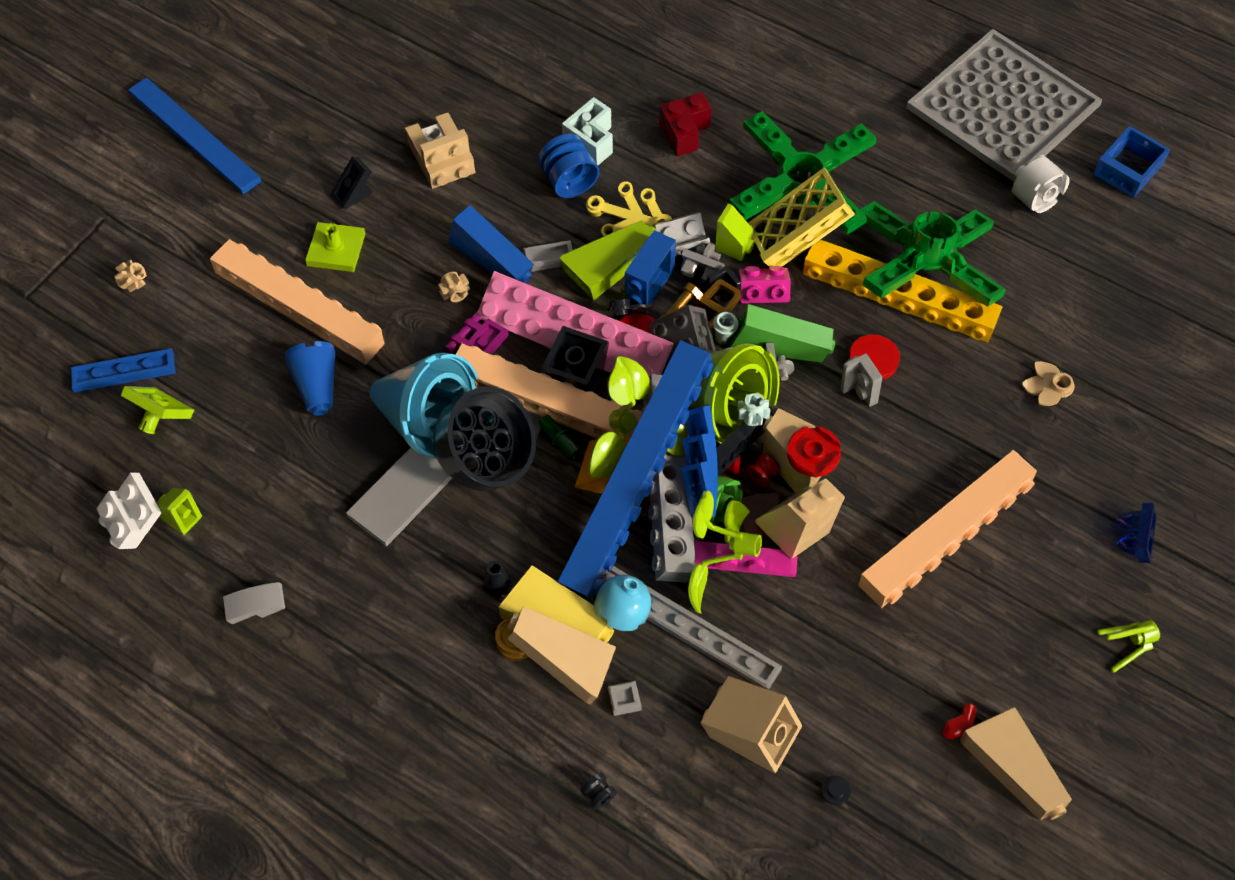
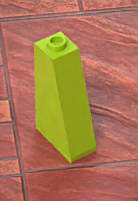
M642 220L562 255L559 258L562 270L594 301L625 276V271L652 232L657 230L652 225L648 226Z

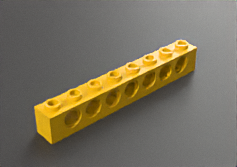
M821 239L812 245L805 258L803 274L812 279L821 280L836 288L848 290L858 296H864L882 305L891 306L901 310L903 313L915 315L927 322L942 325L952 331H958L987 343L1003 307L995 303L987 307L968 293L916 274L913 279L880 298L864 287L863 281L864 277L886 265V263Z

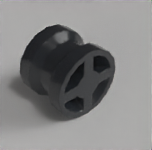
M602 772L590 778L580 789L583 796L589 797L594 810L608 804L617 794L615 787L608 785L606 782L607 777Z

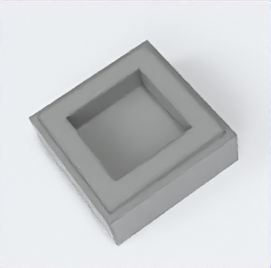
M636 681L608 686L614 716L642 710Z

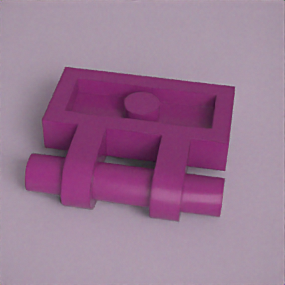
M475 313L471 318H467L462 323L463 327L458 333H454L449 338V343L444 348L449 354H452L456 349L460 348L461 344H465L467 346H476L483 352L492 355L509 336L508 330L489 318L481 325V315ZM470 333H474L469 340L466 339Z

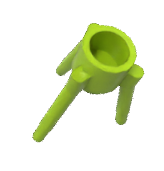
M1152 620L1097 631L1098 635L1109 634L1106 636L1107 640L1130 636L1131 641L1135 645H1140L1138 649L1111 668L1112 672H1116L1145 651L1153 649L1152 643L1160 638L1159 629Z

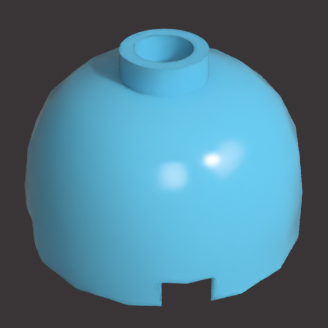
M617 575L608 579L601 586L596 595L594 607L599 618L602 615L608 620L607 625L611 628L621 631H633L639 625L646 622L652 600L648 588L642 581L630 575Z

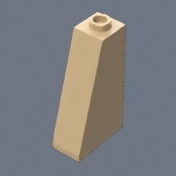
M524 606L518 614H512L507 629L511 630L508 640L581 700L591 704L599 695L616 647Z
M1015 707L964 731L960 739L962 745L1039 820L1048 816L1053 820L1067 812L1065 808L1072 799Z

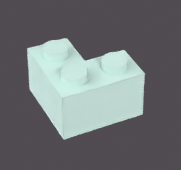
M593 97L562 123V133L577 135L597 165L613 153L612 134L608 132L611 128V109Z

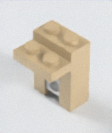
M449 113L436 116L435 119L438 124L421 129L418 123L405 128L408 144L432 189L475 173L474 159L469 150L468 136L464 129L458 131Z

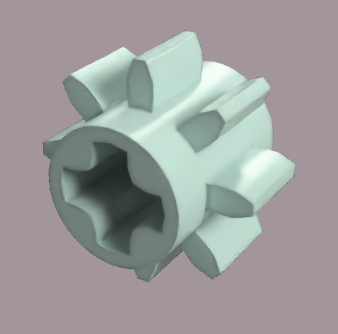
M746 394L745 401H738V419H743L748 426L762 425L763 418L769 419L770 417L769 400H765L760 394Z

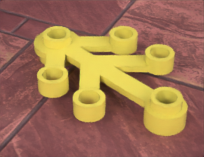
M622 182L618 190L630 210L605 203L604 199L597 195L591 196L586 201V208L591 216L598 217L606 213L625 219L615 225L605 224L601 229L603 237L607 236L605 231L608 229H612V233L641 220L648 226H653V224L672 219L669 215L661 213L655 201V193L649 188L644 189L640 196L642 202L648 206L652 217L644 215L633 195V187L629 182ZM623 188H630L628 192H622ZM646 194L652 195L650 199L644 198ZM593 202H599L598 206H591Z

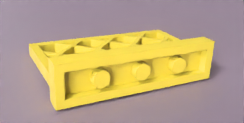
M823 168L748 222V224L753 228L752 238L761 252L760 256L769 267L776 265L784 266L855 214L846 203L828 171ZM825 178L824 189H815L816 184ZM806 194L804 204H795L798 196ZM813 195H821L818 205H810ZM828 196L837 197V200L825 206ZM780 209H786L783 219L775 218ZM793 209L801 210L798 220L790 219ZM808 210L816 211L812 218L804 221ZM767 223L764 233H757L754 228L758 225ZM773 223L781 224L778 234H770ZM788 225H796L794 231L785 235ZM768 239H776L775 244L766 250L765 247Z

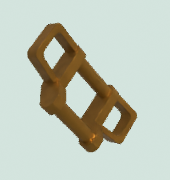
M719 279L703 295L696 286L687 283L683 288L684 292L669 311L666 314H662L661 317L685 307L691 299L698 307L705 309L706 312L713 315L709 321L711 334H713L715 317L722 312L731 313L741 299V291L724 280ZM720 289L734 296L725 308L710 299Z

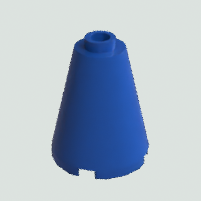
M314 341V346L306 347L305 343H301L289 348L284 353V360L307 411L316 416L328 413V410L333 406L335 350L333 344Z

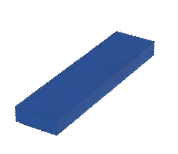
M172 348L70 367L71 384L74 393L176 374Z

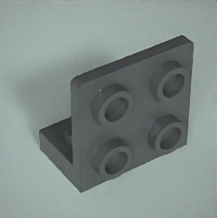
M687 305L649 323L652 335L674 343L663 370L666 369L680 340L709 353L716 352L705 309Z

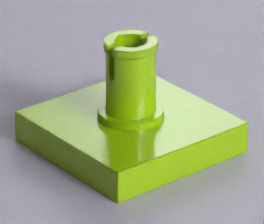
M318 222L305 260L307 266L354 272L365 238V229Z
M125 386L121 394L124 398L146 410L138 428L140 430L143 429V432L149 434L155 433L160 418L191 419L194 409L155 387Z

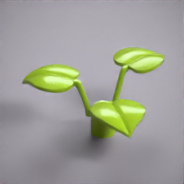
M616 357L608 380L610 398L615 403L626 406H621L619 409L614 410L609 416V425L614 429V432L602 434L594 444L589 462V475L593 478L612 476L627 446L623 444L625 436L622 432L629 433L638 424L636 416L627 410L635 406V399H643L649 393L650 380L647 372L637 362L626 357ZM686 423L684 425L680 424L676 432L678 435L677 441L672 449L668 448V453L676 456L685 455L682 439L689 438Z
M710 491L702 493L693 518L694 533L697 537L704 538L708 528L725 534V541L729 544L730 550H734L735 554L706 559L701 562V565H695L690 577L688 593L693 608L700 614H702L701 602L708 576V565L732 559L742 560L743 555L758 557L762 546L761 535L739 532L743 520L750 511L737 500H731L728 503L724 517L726 528L723 529L712 525L710 520L713 514L714 499Z

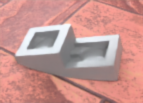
M279 582L243 589L223 597L226 621L231 624L254 615L263 618L285 609L282 584Z

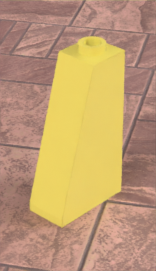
M534 566L530 567L499 606L500 616L503 620L511 617L513 613L518 614L524 606L606 643L614 633L613 628L607 625L608 620L602 615L599 618L596 614L594 605Z

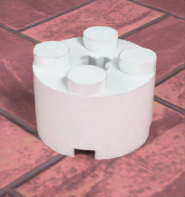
M1040 155L1027 166L1022 165L1015 172L1017 178L1014 182L1012 193L1031 210L1042 213L1058 202L1055 198L1059 193H1065L1069 185V177L1047 157Z

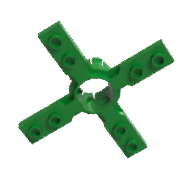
M761 111L745 120L743 128L779 165L777 169L778 176L775 178L768 177L730 199V204L747 220L776 203L802 183L793 180L796 178L797 171H799L798 178L808 179V172H811L810 177H812L823 168L829 173L839 165L874 146L877 138L861 123L825 144L824 149L817 154L797 152L791 146V139ZM826 179L820 180L816 184L815 189L823 190ZM839 189L846 203L855 214L839 226L846 234H849L866 224L867 217ZM806 194L798 196L795 204H804ZM813 195L810 205L819 204L821 195ZM828 196L825 206L837 200V197Z
M876 201L860 209L867 217L866 224L890 241L904 245V252L864 277L863 286L878 297L883 298L914 278L915 272L920 269L942 271L948 275L950 282L987 307L1004 297L1005 288L969 265L963 255L957 251V248L964 247L992 229L994 221L978 210L971 211L957 221L942 213L940 223L938 222L940 212L930 211L928 221V212L920 214L911 224H908Z

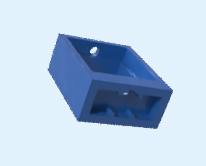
M1129 126L1099 159L1094 175L1135 198L1164 165L1170 149ZM1124 148H1127L1153 164L1143 175H1140L1116 161L1115 158Z
M654 230L625 271V299H630V305L651 304L675 270V239Z

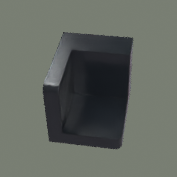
M728 266L707 276L706 292L719 279L724 280L741 291L740 280ZM720 289L710 299L725 308L734 296Z

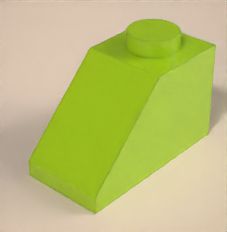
M727 204L717 221L715 251L742 261L745 254H750L754 247L755 240L752 239L753 228L733 205Z
M172 488L167 494L161 496L157 502L162 512L160 518L182 535H185L202 517L190 491L187 489Z

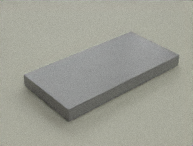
M410 448L347 511V517L387 547L446 486L452 477L443 470L437 458L421 455Z

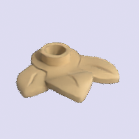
M1035 362L1034 367L1037 376L1029 378L1022 383L1025 391L1033 396H1039L1038 403L1044 406L1057 404L1061 398L1070 396L1075 387L1070 375L1060 373L1055 365L1046 362Z

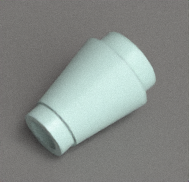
M722 312L715 317L713 324L716 342L720 345L729 343L739 325L734 314Z

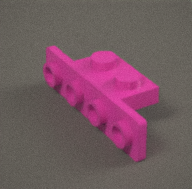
M694 541L696 564L701 565V562L706 559L735 554L734 550H730L729 544ZM761 548L758 557L743 555L742 560L732 559L709 564L708 569L795 577L798 555L791 559L783 550Z

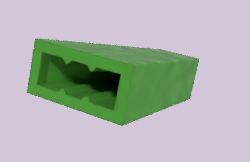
M748 304L738 319V329L730 339L729 344L730 348L740 344L751 343L762 346L765 350L766 343L774 342L776 357L784 355L785 358L822 362L828 354H832L835 340L833 339L832 328Z

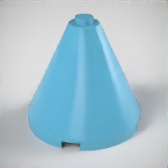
M436 353L376 380L371 386L370 398L414 451L427 457L436 458L434 434L441 411L456 396L475 389L474 379H477L478 375L473 366L463 357L449 353Z

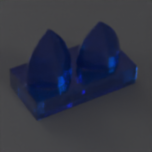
M1142 503L1141 510L1125 513L1115 519L1122 527L1138 532L1137 534H1131L1120 539L1117 545L1123 551L1137 555L1139 563H1151L1157 514L1154 503Z

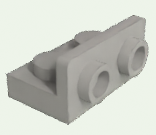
M700 212L653 224V227L658 232L676 240L675 256L681 255V251L684 248L696 251L698 246L704 248V244L710 243V238L705 234Z
M867 353L848 359L843 366L841 391L845 393L855 388L858 397L861 400H865L869 407L877 404L882 375Z

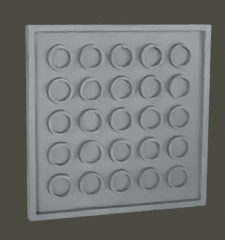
M992 29L907 102L906 108L1015 182L1017 178L1015 172L1020 166H1027L1040 155L1046 156L1101 105L1102 99Z

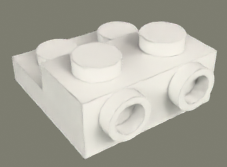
M130 473L119 490L108 491L96 508L100 515L99 523L108 529L111 535L109 541L118 549L137 548L162 513L140 473Z

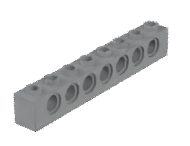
M651 374L649 376L650 389L648 395L643 398L644 408L642 415L662 375ZM666 452L664 467L660 473L656 472L652 480L653 488L649 494L650 506L648 516L652 520L650 543L654 547L652 569L655 571L657 581L686 583L690 580L696 565L692 518L681 467L687 466V460L685 455L676 456ZM668 548H671L674 551L675 555L672 554Z

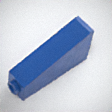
M471 205L453 219L448 242L492 274L496 271L523 283H527L530 280L534 264Z

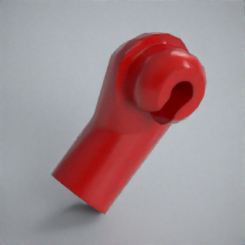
M965 704L960 716L950 719L944 724L942 728L944 737L953 740L956 737L962 736L965 730L973 727L977 708L972 704Z

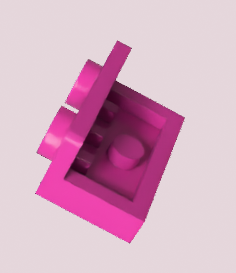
M776 265L770 268L748 266L745 269H739L741 303L790 301L791 279L788 268Z

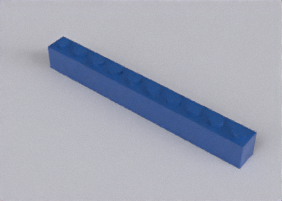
M680 340L558 580L563 586L592 600L604 584L602 579L606 571H610L613 568L617 559L615 553L619 546L625 544L629 536V531L627 530L631 522H635L641 512L640 504L643 498H647L652 491V480L656 472L660 473L666 461L664 456L668 448L672 449L677 441L678 435L676 432L680 424L684 425L689 417L690 411L688 408L691 402L698 399L702 389L700 385L704 377L707 378L713 369L714 364L709 352Z

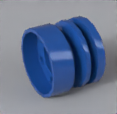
M563 134L555 137L546 143L539 153L538 164L560 197L572 198L583 194L595 184L599 177L598 165L577 135Z

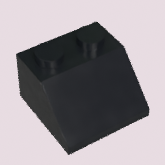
M562 326L541 370L552 379L562 383L568 382L575 388L585 392L591 391L595 393L604 374L609 341Z

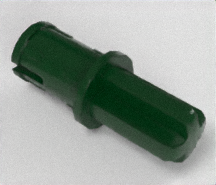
M545 415L540 419L538 423L552 439L551 444L553 446H557L569 461L579 456L582 449L570 438L566 429L562 430L550 415Z

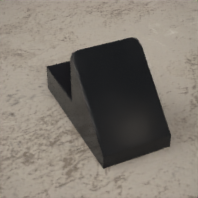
M352 156L330 195L343 209L349 208L372 194L373 191L365 183L372 171L359 157Z

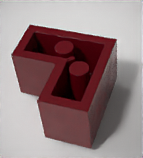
M703 92L660 105L659 124L677 157L697 151L699 146V130L711 126L712 108Z

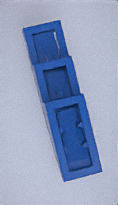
M710 405L689 410V417L686 421L689 438L682 439L687 466L681 467L692 520L704 491L712 493L714 499L712 516L716 515L718 490L717 451Z

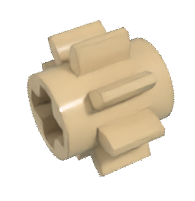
M129 260L116 267L119 273L114 278L122 289H128L129 292H132L145 285L142 279L147 275L145 269L139 263H133L132 260Z
M457 272L446 273L441 278V283L438 284L439 292L444 300L450 298L452 302L462 301L467 296V291L470 290L468 286L469 281L464 274L458 276Z

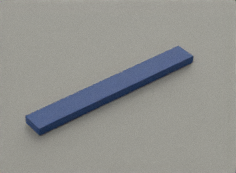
M147 77L128 89L134 99L243 195L261 182V178L257 173Z

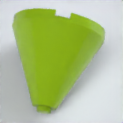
M745 343L710 353L713 360L712 363L714 364L713 369L707 378L704 377L700 385L702 387L701 393L696 401L691 402L688 409L692 410L710 405L715 441L720 444L744 422L743 419H738L739 411L737 408L738 401H745L746 394H760L765 400H769V404L776 406L779 393V370L774 356L771 352L765 351L762 346Z

